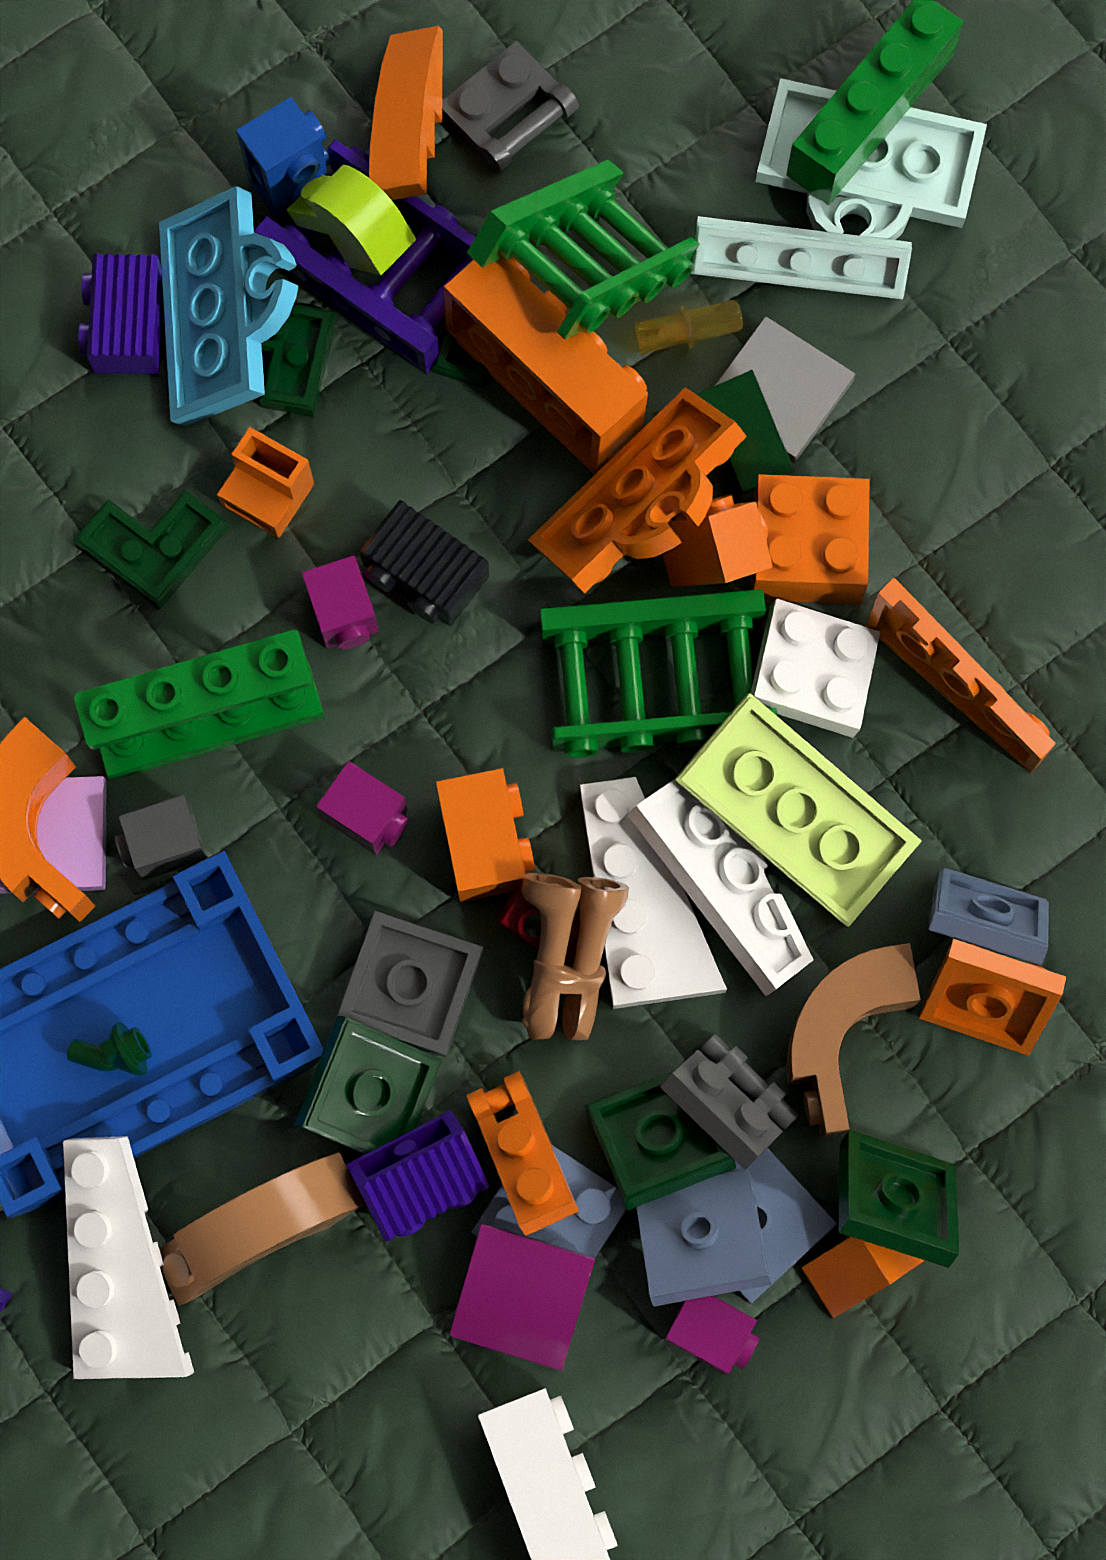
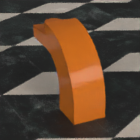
M24 717L0 743V880L22 902L39 886L40 889L33 896L59 919L67 911L78 922H81L95 905L81 890L45 859L39 846L37 835L38 818L45 801L76 766L59 746Z

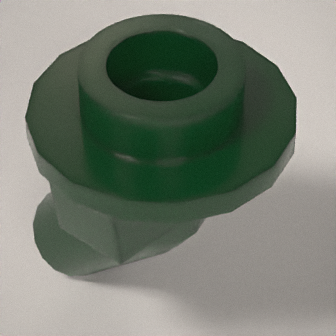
M120 1022L113 1025L109 1039L102 1042L100 1046L75 1039L70 1043L67 1050V1059L71 1062L99 1071L110 1072L118 1069L137 1076H143L147 1073L146 1060L152 1057L149 1044L137 1027L128 1029Z

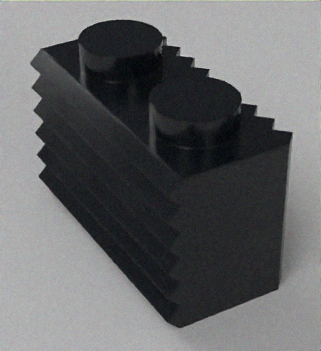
M402 500L396 503L360 549L362 564L366 567L363 571L366 578L385 592H390L393 587L410 598L407 603L408 606L418 616L432 624L439 618L449 626H452L490 576L489 562L485 557L480 556L475 550H471L466 544L452 537L449 532L435 525L430 519L425 518L422 513L417 512Z

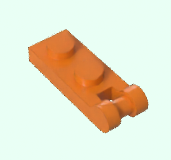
M517 1071L503 1078L505 1084L487 1092L480 1088L467 1094V1099L478 1121L518 1225L524 1235L527 1236L579 1212V1209L522 1074L520 1071ZM515 1104L518 1114L498 1122L495 1113Z

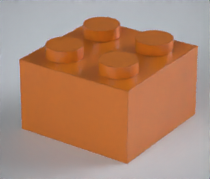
M758 474L753 502L756 501L758 511L764 518L767 526L768 537L766 542L773 567L751 575V590L763 589L764 600L774 602L777 598L786 602L861 605L868 586L870 479Z

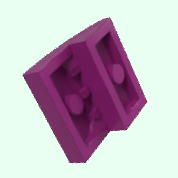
M482 1223L460 1295L450 1336L562 1371L596 1257Z

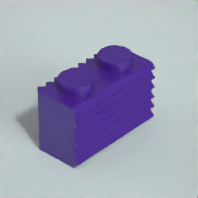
M98 253L93 255L92 273H83L81 284L84 306H90L89 323H80L78 341L81 356L88 357L94 373L159 374L163 283L162 267L158 256L154 254L148 256L143 254L137 256L133 254L126 256L117 254L114 256L109 253L106 255Z
M451 1110L346 1164L384 1241H392L395 1235L403 1237L417 1232L424 1225L426 1219H434L437 1213H444L447 1208L458 1209L468 1205L475 1199L479 1191H486L489 1187L469 1140Z

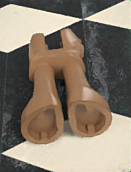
M524 874L521 886L522 895L540 912L541 934L537 958L533 960L534 969L531 986L523 1000L524 1018L522 1023L526 1027L530 1039H549L555 1031L560 993L566 994L562 1015L564 1034L570 1040L586 1041L594 1025L599 988L606 975L604 966L600 965L604 946L613 918L626 904L629 887L615 880L598 877H581L575 883L567 878L551 874ZM578 905L580 925L573 968L564 964L572 922Z

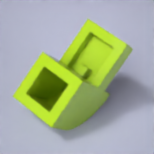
M344 164L332 176L322 175L308 182L301 190V196L287 209L298 227L328 234L350 268L380 276L417 240L388 195L366 175Z

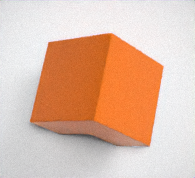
M249 427L231 454L235 468L218 492L217 497L221 507L279 539L314 486L309 460Z

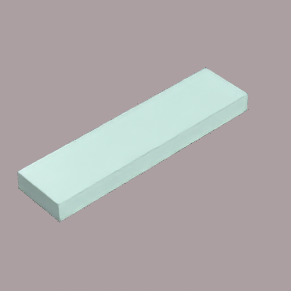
M698 216L695 240L700 245L693 254L692 263L694 268L691 274L903 299L912 242Z

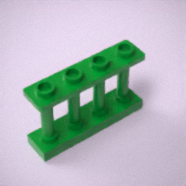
M609 159L491 210L467 251V254L482 268L502 258L507 260L514 258L566 305L570 311L557 330V333L564 340L584 330L588 334L592 333L605 319L612 315L616 318L622 317L635 303L641 300L644 303L650 302L667 286H670L672 289L677 288L693 270L694 264L690 259L700 245L693 237H690L667 248L615 201L617 195L613 190L624 173ZM603 218L647 259L640 262L594 219ZM562 230L566 232L573 230L611 264L619 274L615 276L609 274ZM535 243L537 246L544 244L591 288L583 291L532 244Z
M763 589L540 609L542 645H554L556 650L561 651L568 726L552 728L553 752L564 751L565 756L568 758H585L598 754V748L620 746L621 752L624 753L650 751L654 749V743L676 742L679 748L702 747L731 712L701 714L693 639L698 637L700 632L720 631L722 636L727 637L735 709L746 694L751 693L754 677L749 634L754 631V628L761 627L766 611ZM665 636L667 641H671L679 716L646 719L638 649V644L643 641V637ZM610 640V644L616 646L623 721L590 724L583 649L588 646V642ZM768 708L777 716L776 708Z
M297 630L286 631L78 692L74 696L86 744L90 749L100 748L105 770L110 781L325 718L311 668L306 659Z

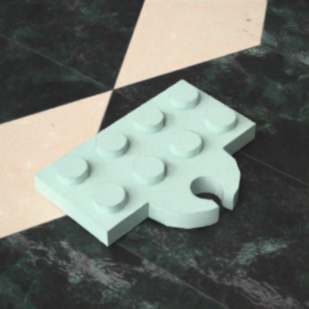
M780 78L755 182L807 193L806 212L813 229L816 231L843 234L844 230L840 219L848 214H857L867 221L869 228L860 236L896 240L903 233L910 217L959 228L963 227L987 124L910 107L830 205H827L787 177L786 173L792 143L835 94L836 90Z

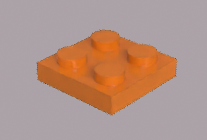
M953 939L926 995L919 1019L1029 1056L1062 997L1066 976L1048 971L1038 964L1024 963L992 952L987 948Z

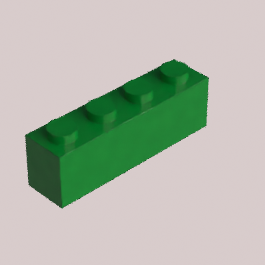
M913 0L792 143L786 176L827 205H830L954 56L964 21L934 0Z

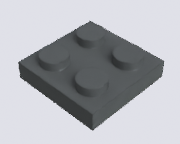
M374 911L337 1016L348 1017L412 1047L446 1058L479 965L483 947Z

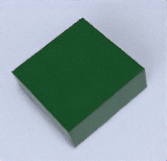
M445 332L439 348V356L432 367V373L484 388L489 374L486 367L480 361L478 364L455 341V338L449 332Z

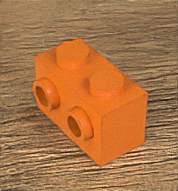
M732 495L712 499L707 514L699 526L692 525L682 512L672 517L667 523L682 541L673 549L662 553L671 587L727 583L773 567L766 542L768 537L767 526L764 518L758 511L756 501L734 504Z
M503 768L436 781L460 903L514 892L518 886L521 887L523 875L526 872L535 871L529 837L518 839L514 818L524 816L518 784H506Z

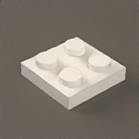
M776 598L769 608L751 694L767 708H776L779 715L853 738L861 728L880 631Z

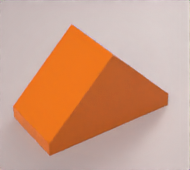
M849 1237L801 1267L833 1319L892 1284L925 1260Z

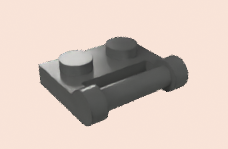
M517 41L442 100V118L497 173H501L513 162L511 157L560 117L567 119L579 109V103L571 90L564 84H559ZM539 96L545 101L499 140L491 137L493 133Z

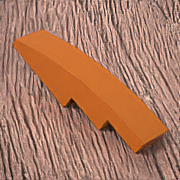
M439 25L390 35L381 65L374 103L369 178L391 200L427 194V159L435 158V123L442 122L443 31Z

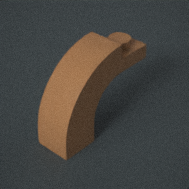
M910 943L870 950L847 960L819 983L796 1019L787 1050L788 1085L811 1082L812 1090L804 1091L803 1093L804 1106L809 1126L818 1125L820 1139L842 1136L849 1130L838 1065L841 1042L847 1030L858 1021L871 1015L913 1009L921 1000Z
M338 1152L274 1178L234 1198L173 1234L175 1239L160 1248L164 1265L160 1266V1269L179 1306L196 1299L236 1272L272 1252L330 1228L366 1204Z

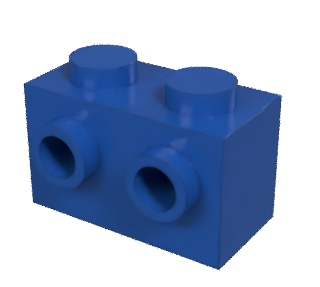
M289 97L236 130L248 181L276 220L289 214L287 209L301 196V190L308 182L322 175L328 176L326 167L331 164V161L322 145V141L326 139L324 129L313 112L308 110L303 114L292 97Z

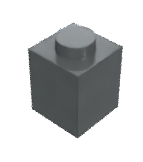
M185 795L119 816L124 833L115 836L118 852L124 867L134 866L143 880L208 859L193 809Z

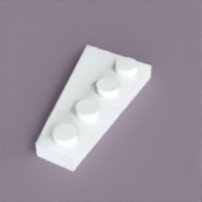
M636 777L580 785L593 877L615 880L629 887L626 904L613 918L604 946L613 1009L726 993L727 988L684 888L627 815L636 805L645 800Z
M675 780L671 781L636 805L627 814L765 996L772 993L814 960L782 894L773 892L764 874V869L768 865L763 855L755 848H752L748 842Z
M128 1136L64 1140L74 1379L187 1377L193 1374L194 1370L189 1352L184 1353L176 1326L180 1324L175 1302L174 1299L169 1300L161 1273L160 1266L164 1265L158 1242L153 1243L145 1213L148 1211Z

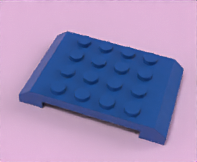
M225 851L174 875L175 882L0 969V1204L7 1217L14 1218L65 1195L64 1140L128 1136L135 1160L297 1077L319 1063L324 1048ZM118 1022L123 1023L128 1029L137 1027L147 1040L152 1057L146 1060L148 1071L143 1076H137L118 1069L110 1072L99 1071L67 1059V1050L73 1040L78 1039L100 1046L102 1042L109 1039L113 1025Z

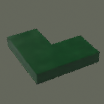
M294 304L288 319L279 331L261 343L262 357L270 358L264 380L265 395L260 397L262 408L315 417L337 321L335 311Z
M753 370L696 394L734 420L747 436L734 449L729 458L742 491L745 494L755 490L758 474L790 475L795 473ZM661 410L652 413L653 418H654Z
M185 490L151 530L108 499L73 541L78 548L158 609H161L230 527L224 518Z

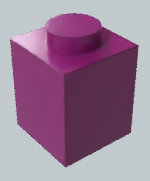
M355 555L302 572L327 649L335 646L342 650L355 648L369 641V635L379 632L376 616Z
M350 761L347 762L316 806L321 820L376 856L384 844L392 847L402 836L409 823V818L404 816L408 811L405 797Z
M708 1296L683 1301L663 1340L727 1375L734 1365L744 1370L760 1338L751 1333L757 1322L756 1319L715 1296Z

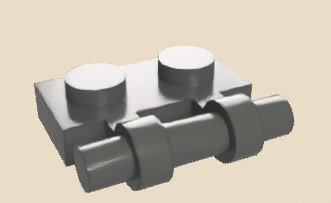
M715 1034L705 1043L700 1051L697 1050L678 1067L660 1088L746 1170L799 1114L783 1099L786 1093L774 1082L769 1086L745 1063L748 1057L737 1046L731 1049Z

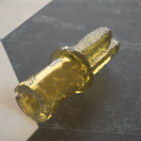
M735 300L687 310L686 305L680 306V312L643 321H633L641 355L686 343L688 348H693L695 341L739 332L743 329L741 309Z

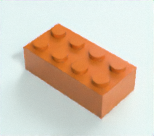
M502 258L483 268L473 260L444 286L446 331L455 338V341L478 364L480 361L486 367L488 373L594 475L643 429L648 392L642 377L632 367L628 365L621 367L607 354L608 350L605 343L594 331L588 334L584 330L564 340L557 333V330L568 314L566 306L550 291L543 293L531 282L529 272L514 258L511 260Z

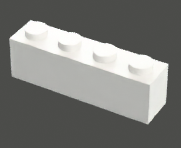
M545 1388L479 1414V1420L531 1560H610L607 1550L618 1545L605 1511L593 1515L585 1495L586 1491L596 1487L583 1453L573 1457L570 1455L563 1434L574 1429L562 1397L558 1396L550 1400Z

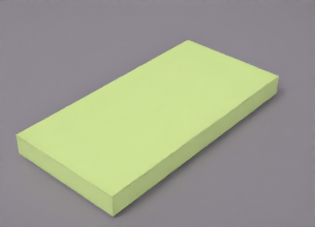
M751 693L746 694L674 779L846 927L853 923L921 842L916 835Z

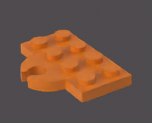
M685 387L544 523L528 541L543 557L585 594L594 584L604 580L610 574L613 566L624 555L636 559L651 558L669 551L682 543L679 536L667 524L668 521L682 512L692 525H700L707 514L713 497V485L707 475L716 466L726 462L731 457L734 449L747 436L734 420Z

